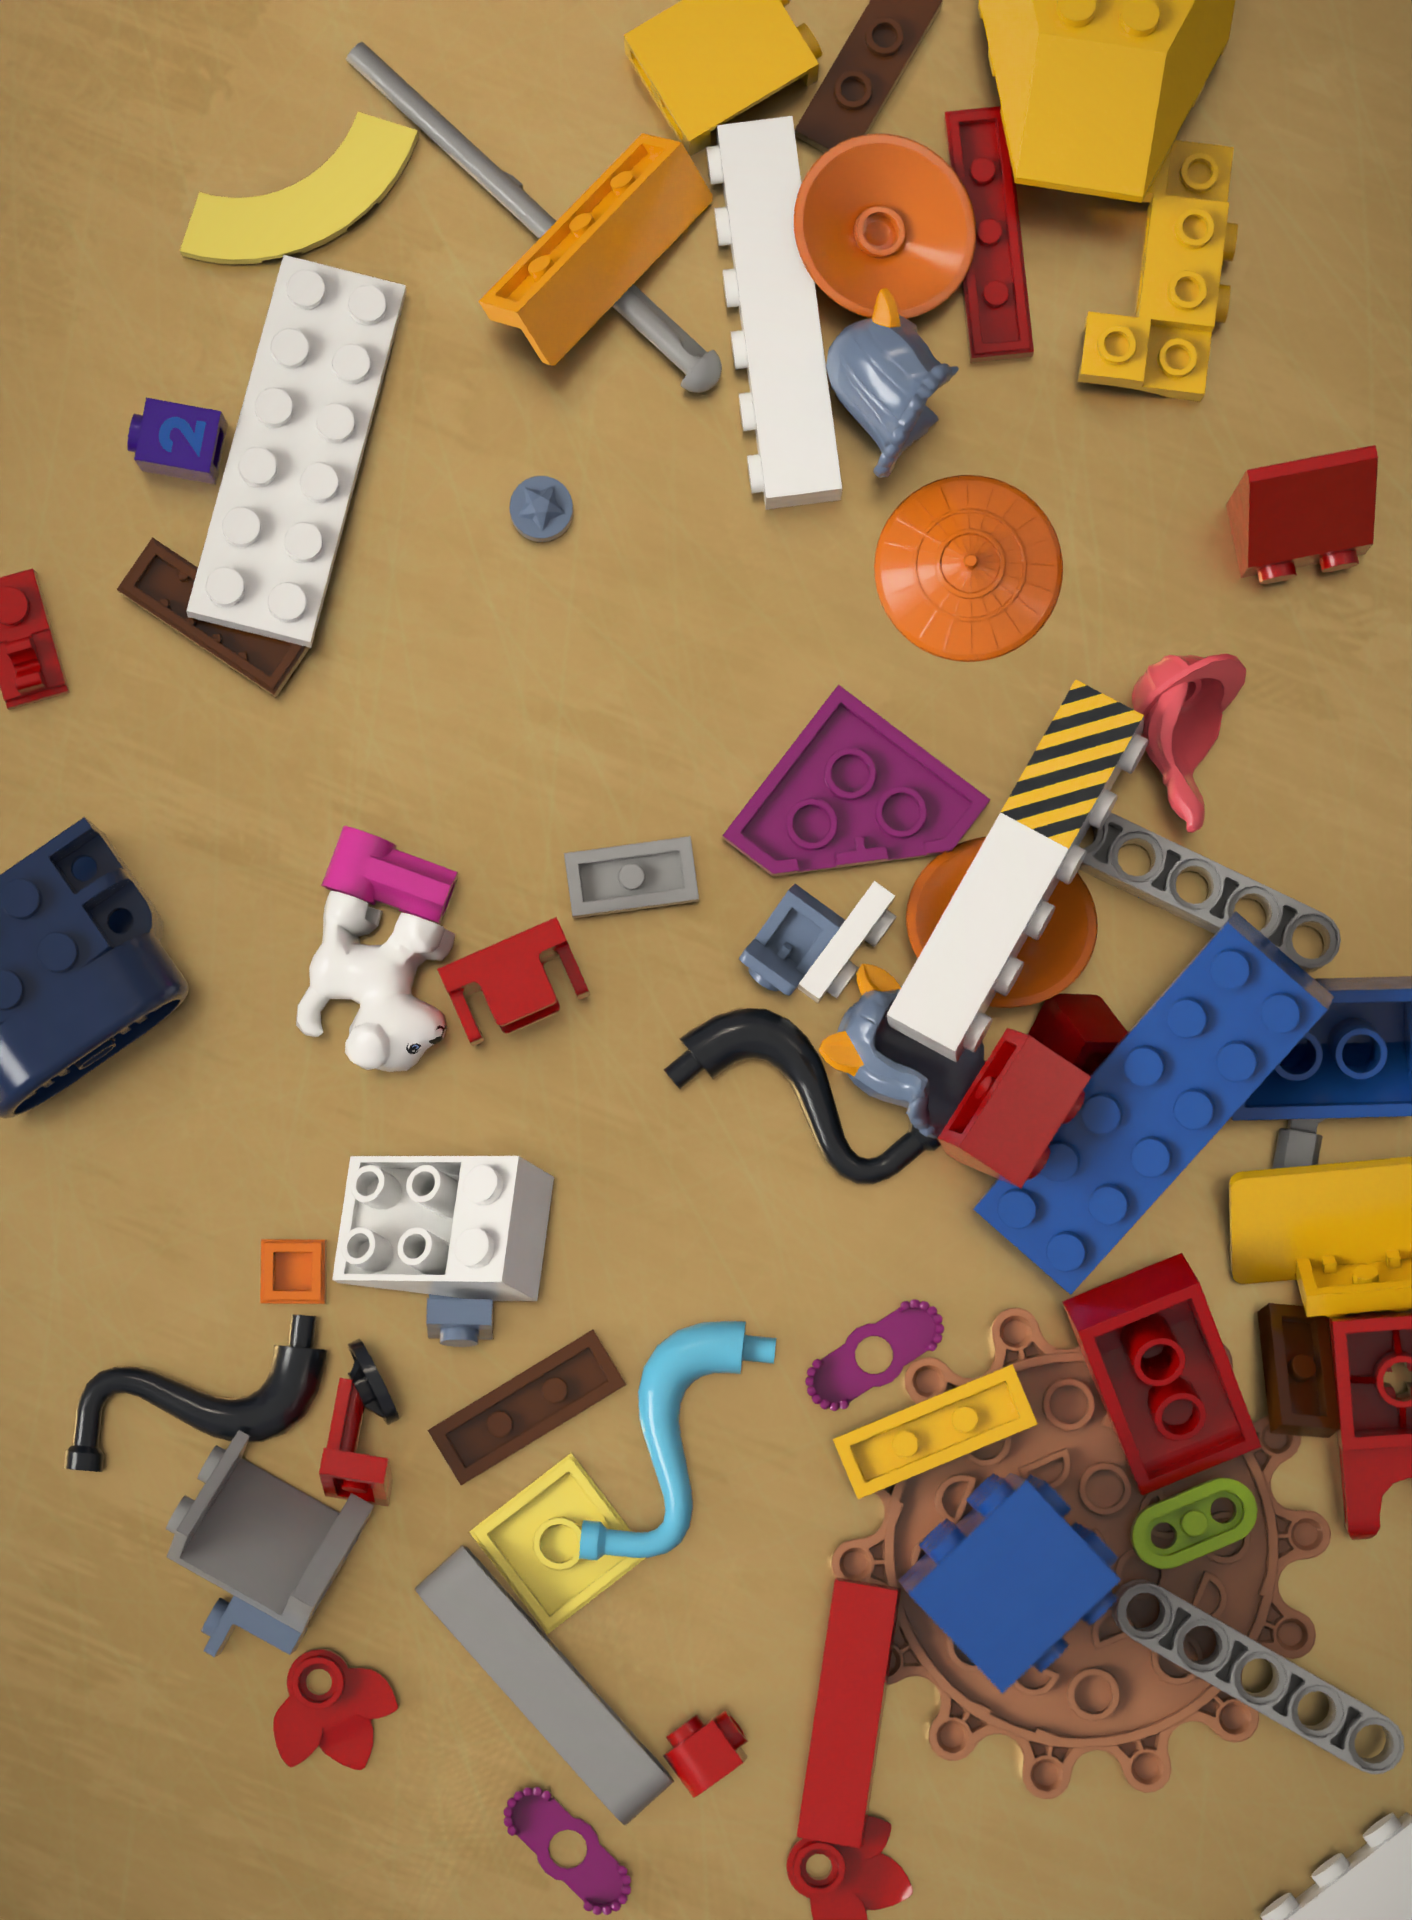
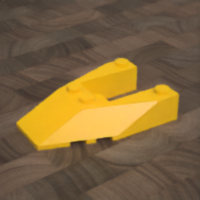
M979 0L978 11L980 18H983L989 46L988 58L992 76L996 79L1001 103L1000 115L1015 183L1142 203L1176 141L1181 126L1191 108L1195 106L1211 71L1228 45L1235 0Z

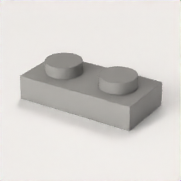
M691 836L564 853L573 919L699 902Z

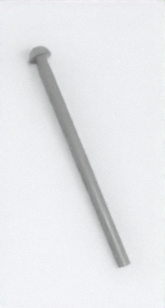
M364 42L358 43L346 57V61L534 235L540 239L556 222L550 214L523 190L521 182L494 164ZM634 284L612 306L686 374L681 382V387L687 391L699 393L711 389L718 382L722 371L721 360L714 350L707 352Z

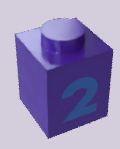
M146 398L143 415L134 414L132 417L127 449L130 452H135L134 460L143 472L216 485L228 423L222 412L218 410Z

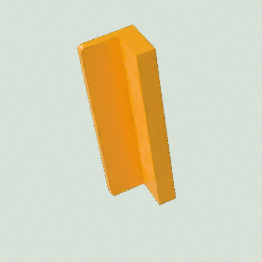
M642 133L478 301L489 319L520 328L542 363L555 366L712 203L713 195L683 143Z

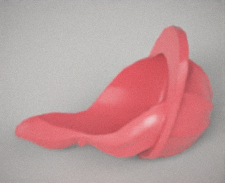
M1226 653L1206 658L1193 655L1165 656L1159 662L1148 666L1145 674L1135 684L1132 693L1134 710L1144 715V727L1141 736L1149 740L1146 752L1163 775L1162 782L1167 787V797L1172 810L1187 822V832L1190 833L1199 830L1203 826L1205 818L1203 797L1194 781L1193 773L1218 739L1222 712L1235 699L1245 683L1246 668L1237 656Z

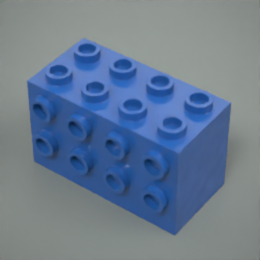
M994 1473L991 1474L967 1497L966 1501L973 1509L956 1525L947 1518L937 1525L919 1543V1546L926 1554L899 1579L907 1593L1002 1694L1031 1666L1039 1673L1048 1668L1069 1646L1062 1636L1080 1619L1086 1622L1088 1626L1097 1621L1117 1601L1118 1597L1111 1589L1121 1581L1110 1568L1119 1559L1114 1552L1091 1529L1089 1530L1077 1522L1070 1526L1063 1517L1072 1510L1071 1507L1045 1480L1042 1481L1031 1474L1026 1479L1009 1473L1004 1479Z

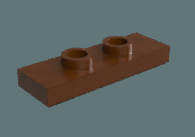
M870 0L794 130L795 136L825 153L845 140L866 135L940 11L943 0Z
M152 537L117 588V591L274 697H277L310 648L188 617L186 610L198 567Z

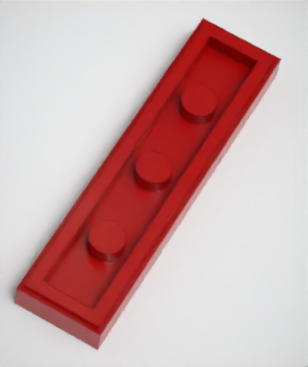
M1001 106L947 111L944 114L949 165L966 188L976 222L974 255L969 270L962 281L970 363L1033 357L1034 353L1017 190L1000 115Z
M836 1578L834 1581L797 1830L798 1838L859 1849L864 1844L901 1588L844 1578Z

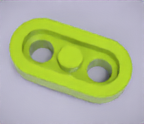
M1223 1477L1208 1480L1142 1509L1135 1517L1131 1526L1130 1540L1137 1556L1148 1565L1159 1569L1178 1567L1247 1536L1257 1519V1503L1252 1492L1237 1480ZM1225 1497L1232 1502L1234 1512L1228 1521L1220 1523L1213 1519L1211 1505L1216 1499ZM1159 1523H1168L1174 1530L1172 1543L1164 1548L1156 1547L1151 1540V1531Z

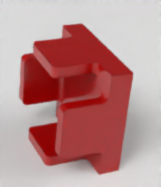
M557 917L437 969L472 1046L484 1042V1038L467 1001L468 996L477 992H483L495 1022L505 1034L515 1032L560 1011V1004L544 969L545 964L559 957L578 1000L590 996Z

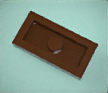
M1268 1303L1257 1314L1270 1433L1329 1438L1340 1430L1328 1318L1327 1316L1306 1317L1304 1306Z

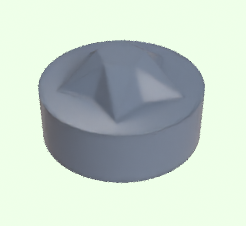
M534 476L528 478L516 487L511 496L510 515L517 531L529 540L536 542L552 541L564 534L571 524L573 518L571 495L561 482L552 477Z

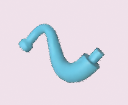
M746 1321L701 1322L679 1329L656 1346L643 1367L638 1390V1406L643 1436L664 1497L665 1514L663 1522L657 1529L652 1531L633 1532L607 1529L599 1521L583 1520L579 1559L597 1561L604 1555L651 1558L670 1552L682 1542L690 1527L693 1511L692 1488L679 1423L681 1402L686 1389L695 1380L709 1374H741L742 1361L774 1364L777 1338L745 1335Z

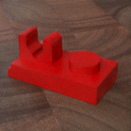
M33 568L0 577V688L9 710L70 693L38 576Z

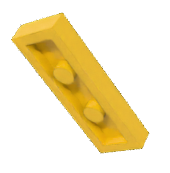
M1011 1364L833 1439V1442L857 1499H860L1038 1425L1015 1368Z

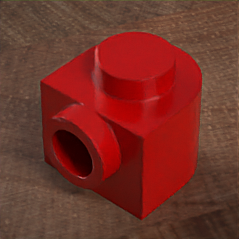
M727 1710L716 1715L705 1724L698 1715H695L666 1737L673 1748L663 1755L688 1792L695 1798L745 1762L747 1755L741 1747L748 1742V1738Z

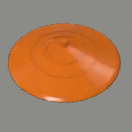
M866 134L845 140L829 149L807 172L797 194L794 209L796 244L803 264L811 278L837 304L851 312L868 318H872L878 292L884 288H888L893 295L898 314L906 319L917 317L933 310L957 290L964 280L973 259L976 243V222L966 188L955 171L943 158L923 144L902 136Z
M957 475L933 481L919 488L903 500L893 511L877 543L874 575L880 602L893 625L905 638L932 655L953 661L976 662L994 659L1018 649L1034 637L1051 616L1060 594L1063 580V558L1057 534L1050 520L1028 495L1016 487L994 478L979 475Z
M986 837L959 843L952 852L939 854L924 868L915 881L907 903L906 926L908 937L917 959ZM1076 873L1069 885L1059 880L1048 900V903L1055 906V910L1046 929L1038 940L1027 937L1016 957L1023 961L1024 965L1014 986L1007 996L996 992L989 1006L1013 1008L1045 1001L1070 986L1083 972L1094 951L1098 924L1093 898L1087 885L1078 873Z

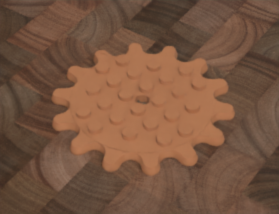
M1008 1308L999 1313L993 1322L991 1332L995 1347V1358L990 1369L983 1375L975 1378H964L955 1374L939 1359L925 1357L916 1360L907 1369L904 1378L905 1389L910 1398L917 1404L1013 1364L1038 1425L875 1492L880 1497L884 1506V1520L881 1527L875 1534L869 1537L845 1541L838 1546L832 1556L831 1566L833 1574L836 1578L901 1588L887 1686L912 1676L927 1678L935 1684L940 1693L941 1705L939 1713L929 1729V1743L932 1750L939 1757L947 1761H958L966 1758L979 1741L985 1737L1002 1734L1014 1739L1022 1749L1024 1759L1022 1768L1023 1782L1026 1789L1038 1798L1053 1799L1060 1796L1068 1788L1072 1769L1077 1759L1086 1752L1093 1750L1106 1751L1113 1755L1120 1763L1128 1784L1135 1790L1144 1793L1155 1792L1163 1788L1169 1781L1172 1769L1168 1753V1740L1172 1732L1180 1724L1189 1721L1201 1722L1209 1726L1225 1741L1233 1743L1243 1742L1252 1737L1258 1728V1711L1130 1638L1116 1625L1112 1617L1111 1607L1090 1626L1080 1619L1062 1636L1069 1644L1068 1648L1048 1668L1039 1673L1031 1666L1002 1694L916 1603L899 1582V1579L926 1554L919 1546V1543L944 1519L947 1518L956 1525L973 1509L966 1501L967 1497L991 1474L994 1473L1003 1479L1009 1473L1026 1479L1031 1474L1042 1481L1045 1480L1071 1507L1072 1510L1063 1517L1070 1526L1077 1522L1079 1525L1081 1524L1083 1527L1091 1529L1119 1558L1110 1567L1121 1579L1111 1589L1114 1594L1123 1584L1131 1580L1145 1579L1154 1582L1284 1658L1296 1659L1309 1653L1314 1646L1316 1639L1315 1626L1308 1616L1289 1607L1283 1601L1279 1593L1278 1581L1281 1572L1288 1564L1296 1560L1318 1557L1322 1554L1330 1543L1331 1530L1328 1522L1322 1515L1315 1511L1284 1508L1273 1496L1271 1490L1273 1472L1280 1464L1297 1453L1301 1445V1436L1270 1433L1269 1415L1253 1422L1262 1447L1141 1496L1080 1346L1068 1350L1055 1348L1042 1336L1039 1324L1030 1312L1021 1308ZM1223 1344L1228 1359L1230 1361L1231 1367L1233 1369L1232 1355L1230 1353V1350ZM1221 1477L1237 1480L1252 1492L1257 1503V1519L1250 1533L1235 1543L1171 1569H1159L1148 1565L1137 1556L1130 1540L1132 1523L1137 1514L1151 1504L1208 1480ZM1222 1497L1212 1503L1211 1515L1215 1521L1222 1523L1232 1517L1234 1507L1229 1499ZM1159 1523L1151 1531V1540L1156 1547H1167L1174 1539V1530L1168 1523ZM1140 1593L1134 1596L1128 1602L1126 1608V1616L1130 1625L1137 1628H1146L1152 1625L1160 1612L1156 1596L1150 1593ZM1196 1626L1190 1629L1183 1641V1648L1187 1658L1203 1660L1209 1657L1216 1646V1635L1213 1629L1208 1626ZM1241 1672V1675H1240L1241 1685H1242V1672Z

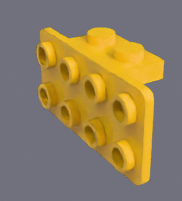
M1412 1156L1241 1171L1235 1173L1230 1178V1261L1232 1276L1237 1283L1253 1284L1297 1280L1306 1317H1341L1348 1313L1382 1310L1401 1312L1412 1308Z

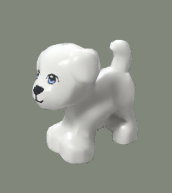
M330 891L324 907L322 944L314 954L309 967L310 986L297 1006L296 1026L303 1034L318 1037L323 1033L321 1011L329 1000L351 999L360 1004V1009L349 1028V1037L345 1043V1054L349 1060L366 1070L375 1068L387 1072L407 1071L418 1063L430 1046L444 1039L447 1029L445 1015L439 1009L412 996L411 988L417 968L426 959L442 961L453 947L456 934L434 922L401 912L392 935L383 945L360 944L359 937L370 934L378 927L383 912L369 907V903L356 897Z

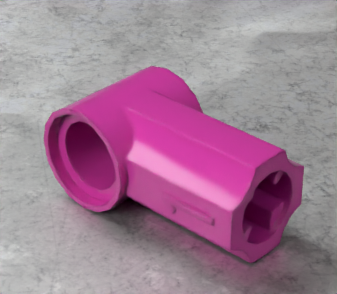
M343 826L321 886L331 891L356 897L369 903V905L374 906L376 902L396 908L403 913L411 914L440 925L454 892L458 872L396 850L397 845L359 829Z

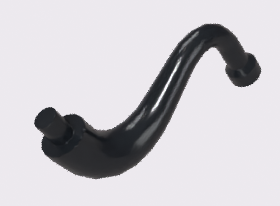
M740 1007L712 1016L679 1038L687 1050L664 1069L674 1084L681 1089L703 1069L714 1079L733 1064L743 1060L758 1059L768 1062L777 1068L790 1083L817 1146L827 1163L840 1176L856 1184H875L889 1179L903 1170L924 1151H935L941 1146L938 1138L933 1139L924 1136L919 1132V1128H914V1125L910 1122L909 1131L880 1155L872 1158L858 1156L851 1149L845 1138L827 1073L816 1049L809 1038L792 1021L767 1009Z
M291 1314L288 1346L274 1345L273 1359L268 1377L263 1385L249 1396L239 1398L216 1397L140 1367L116 1366L100 1371L86 1384L79 1398L75 1417L73 1445L65 1451L64 1469L102 1472L104 1454L98 1447L102 1410L108 1398L116 1393H127L140 1397L196 1430L218 1439L232 1441L238 1430L250 1436L248 1443L264 1442L285 1434L306 1415L319 1390L327 1350L313 1349L317 1317Z

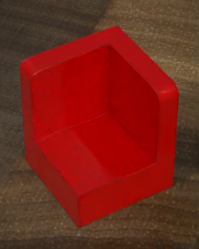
M1059 993L1045 1000L1028 1035L1090 1076L1128 1032L1100 996Z

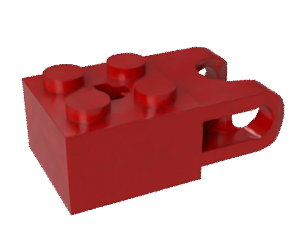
M1412 1309L1401 1312L1382 1311L1328 1317L1340 1430L1337 1431L1344 1522L1352 1540L1371 1539L1377 1535L1380 1529V1511L1383 1495L1394 1483L1412 1478V1382H1406L1408 1391L1401 1394H1396L1390 1383L1383 1382L1385 1373L1392 1372L1391 1366L1396 1363L1403 1362L1405 1367L1412 1371Z

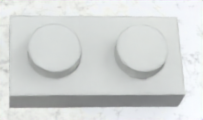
M874 881L800 981L798 989L816 1003L820 1002L826 992L837 999L859 969L850 961L864 941L875 947L897 916L887 910L892 904L895 895Z

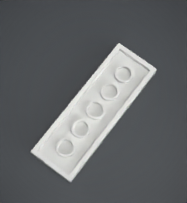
M283 255L186 612L188 617L309 648L312 647L403 307L406 285Z

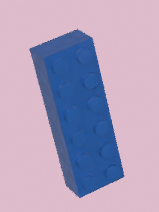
M1235 911L1090 1074L1091 1078L1083 1089L1085 1099L1082 1107L1070 1122L1061 1124L1048 1145L1050 1147V1155L1039 1174L1031 1180H1026L1022 1188L997 1179L973 1210L1071 1295L1329 1009L1334 996Z

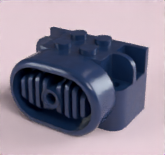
M85 817L0 875V1118H12L23 1114L75 1083L164 1020L185 1000L189 991L186 979L160 943L164 931L163 920L159 911L106 834Z

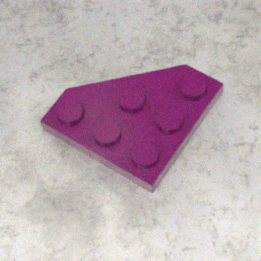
M838 685L728 827L722 838L772 876L938 855L953 851L989 804L990 799Z

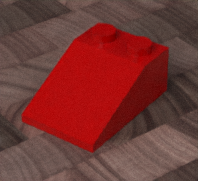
M1376 445L1246 470L1226 504L1241 578L1258 575L1259 584H1270L1296 577L1297 567L1320 563L1322 572H1332L1358 565V556L1364 555L1373 545L1378 469Z
M1182 1253L1062 1301L1083 1357L1141 1496L1262 1447L1200 1282Z

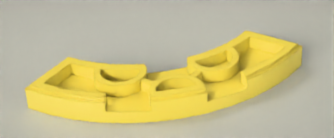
M357 112L350 131L336 152L320 168L298 183L280 191L253 197L231 198L199 192L180 248L181 255L212 263L230 265L259 264L264 260L281 258L283 255L288 256L299 252L304 254L327 244L347 232L348 227L364 216L376 203L379 204L399 179L412 155L419 137L418 130Z

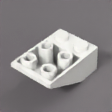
M350 1156L332 1280L341 1284L464 1299L538 1301L554 1177L520 1156Z

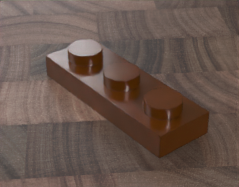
M593 1329L430 1428L428 1432L459 1484L463 1485L627 1384Z

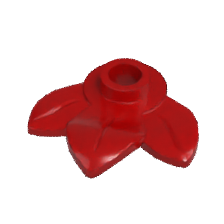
M327 1649L307 1651L293 1662L287 1675V1689L290 1696L280 1706L274 1716L273 1732L276 1747L288 1767L300 1764L320 1747L326 1755L336 1762L354 1770H362L371 1756L374 1745V1728L371 1719L382 1718L398 1709L393 1689L388 1681L378 1672L367 1668H349L345 1660L333 1651ZM323 1669L330 1674L332 1685L329 1691L317 1693L310 1688L308 1677L311 1671Z
M868 1815L864 1844L860 1849L801 1838L793 1845L787 1857V1875L795 1890L801 1895L810 1898L813 1920H868L867 1910L891 1907L906 1900L913 1894L912 1885L902 1867L891 1857L881 1853L890 1837L892 1826L889 1822ZM815 1854H823L831 1861L830 1871L827 1875L820 1878L811 1876L806 1870L808 1859Z

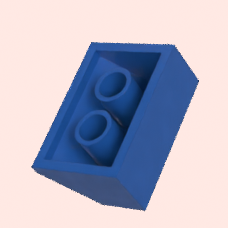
M1412 976L1314 979L1334 996L1329 1009L1233 1114L1231 1119L1232 1121L1412 1116Z

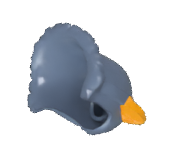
M888 288L881 289L878 292L872 318L857 321L845 327L829 347L826 364L831 387L839 401L867 431L882 452L878 464L873 469L877 477H889L902 452L909 448L914 440H919L924 436L929 428L939 420L938 416L926 406V402L938 388L949 382L959 370L958 366L950 367L946 363L941 364L933 356L927 344L918 335L916 324L898 314L896 302Z
M862 963L856 973L858 987L862 996L844 1014L837 1033L824 1039L818 1051L830 1066L846 1072L852 1082L867 1095L907 1108L906 1114L914 1128H919V1132L924 1136L936 1139L985 1064L984 1045L981 1043L975 1052L965 1048L956 1063L889 1027L886 1014L902 986L884 969Z

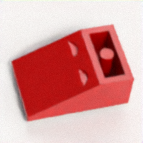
M1007 1028L939 1135L938 1140L946 1154L957 1162L1022 1188L1026 1180L1033 1179L1045 1166L1050 1155V1147L1048 1145L1061 1124L1070 1122L1079 1112L1085 1099L1083 1089L1091 1076L1032 1036Z

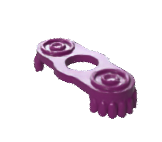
M913 1299L910 1303L908 1301L902 1302L898 1309L877 1323L866 1324L856 1328L847 1337L845 1344L821 1360L816 1359L813 1361V1367L807 1370L809 1377L805 1379V1384L809 1386L807 1388L808 1395L812 1396V1401L815 1404L820 1403L821 1408H830L832 1411H837L839 1407L841 1409L848 1408L849 1402L870 1388L881 1387L891 1383L901 1373L905 1365L926 1351H934L937 1348L936 1343L942 1341L941 1333L944 1332V1326L940 1324L943 1320L942 1316L937 1314V1309L930 1306L928 1302H919V1300ZM870 1336H878L885 1339L893 1351V1360L890 1366L879 1374H869L863 1371L855 1359V1351L858 1344Z
M525 1787L523 1791H516L514 1797L508 1799L507 1807L504 1809V1815L506 1816L504 1818V1825L508 1827L507 1832L511 1836L517 1835L537 1855L538 1863L545 1873L556 1880L563 1881L583 1900V1907L586 1911L592 1910L596 1915H600L602 1912L605 1915H609L612 1910H620L621 1904L627 1902V1895L631 1892V1886L629 1885L631 1877L627 1874V1868L621 1865L599 1843L598 1835L589 1823L581 1818L573 1817L551 1795L550 1791L542 1790L541 1787ZM563 1830L576 1831L582 1835L587 1845V1853L583 1861L577 1866L570 1868L562 1867L555 1863L549 1852L551 1839L555 1834Z

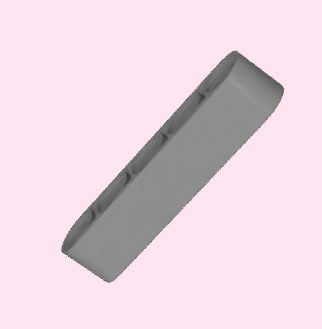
M1110 813L1101 829L1091 825L1094 834L1093 842L1091 845L1083 848L1087 852L1079 870L1214 934L1233 915L1235 904L1240 899L1249 898L1256 900L1263 906L1266 913L1265 925L1259 932L1306 973L1315 972L1325 966L1338 953L1341 943L1340 931L1334 920L1326 914L1113 813ZM1127 844H1136L1146 849L1151 858L1150 871L1142 876H1132L1124 872L1118 863V852L1121 847ZM1193 871L1202 875L1208 883L1209 892L1207 899L1197 904L1188 903L1183 900L1176 890V880L1179 874ZM1310 926L1319 931L1324 942L1323 952L1319 958H1304L1296 952L1293 947L1292 937L1297 927Z
M460 1546L415 1587L416 1592L431 1611L621 1823L627 1825L674 1782L673 1778L655 1756L466 1546Z
M1145 1579L1131 1580L1123 1584L1115 1592L1118 1599L1111 1606L1112 1617L1116 1625L1138 1643L1361 1771L1370 1774H1382L1393 1769L1401 1760L1404 1751V1737L1399 1727L1375 1709L1154 1582ZM1140 1593L1155 1595L1160 1606L1158 1618L1152 1625L1146 1628L1131 1626L1126 1616L1128 1602ZM1196 1626H1208L1213 1629L1216 1635V1646L1213 1653L1203 1660L1187 1658L1183 1648L1185 1635ZM1263 1658L1268 1660L1273 1672L1269 1686L1259 1693L1245 1691L1240 1679L1243 1667L1253 1659ZM1320 1691L1325 1693L1329 1700L1327 1717L1317 1725L1307 1726L1302 1724L1297 1710L1300 1700L1310 1692ZM1377 1724L1382 1726L1386 1736L1384 1749L1372 1758L1359 1757L1355 1750L1357 1733L1367 1725Z

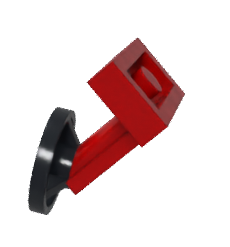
M359 1338L348 1344L354 1365L351 1372L348 1373L349 1379L339 1378L327 1447L323 1448L319 1476L325 1496L348 1500L352 1493L370 1504L388 1507L393 1484L389 1459L356 1452L365 1408L382 1417L387 1425L399 1420V1415L370 1354Z

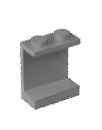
M238 1430L226 1450L216 1445L211 1451L197 1477L198 1480L205 1483L197 1498L193 1500L185 1495L172 1514L166 1530L175 1535L167 1558L296 1631L303 1633L362 1534L374 1505L351 1493L342 1510L338 1513L242 1459L250 1436Z

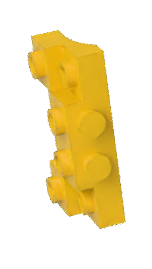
M1180 140L1174 142L1142 201L1150 202L1147 212L1135 317L1088 311L1084 326L1085 338L1078 382L1130 388L1173 399L1202 401L1205 395L1212 331L1215 327V322L1226 323L1231 286L1220 284L1222 261H1233L1238 233V224L1227 222L1229 210L1228 193L1234 147Z

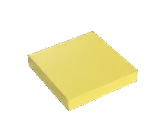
M572 1452L469 1531L547 1635L645 1559L604 1555L597 1561L579 1559L583 1520L599 1521L607 1529L631 1531V1529Z

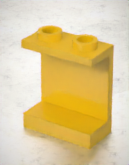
M681 0L624 34V48L627 57L677 138L683 143L690 157L711 145V131L716 129L717 125H723L800 78L803 79L807 87L818 81L819 63L817 59L823 56L822 50L815 36L805 23L797 27L795 26L784 6L790 3V0Z

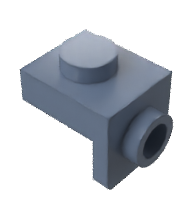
M794 884L787 891L753 941L742 952L739 960L749 968L750 975L760 985L772 991L780 990L784 994L791 996L845 920L797 884Z
M429 1294L426 1318L428 1338L440 1339V1344L452 1347H471L478 1345L479 1340H493L494 1301L492 1299H464Z
M236 1596L232 1597L230 1603L219 1598L201 1630L202 1633L210 1636L203 1651L213 1657L221 1654L237 1625L290 1655L296 1651L308 1628L306 1627L303 1633H300Z

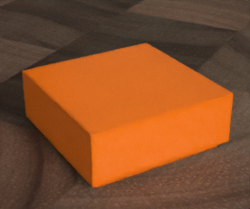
M261 1239L260 1303L326 1304L327 1240Z

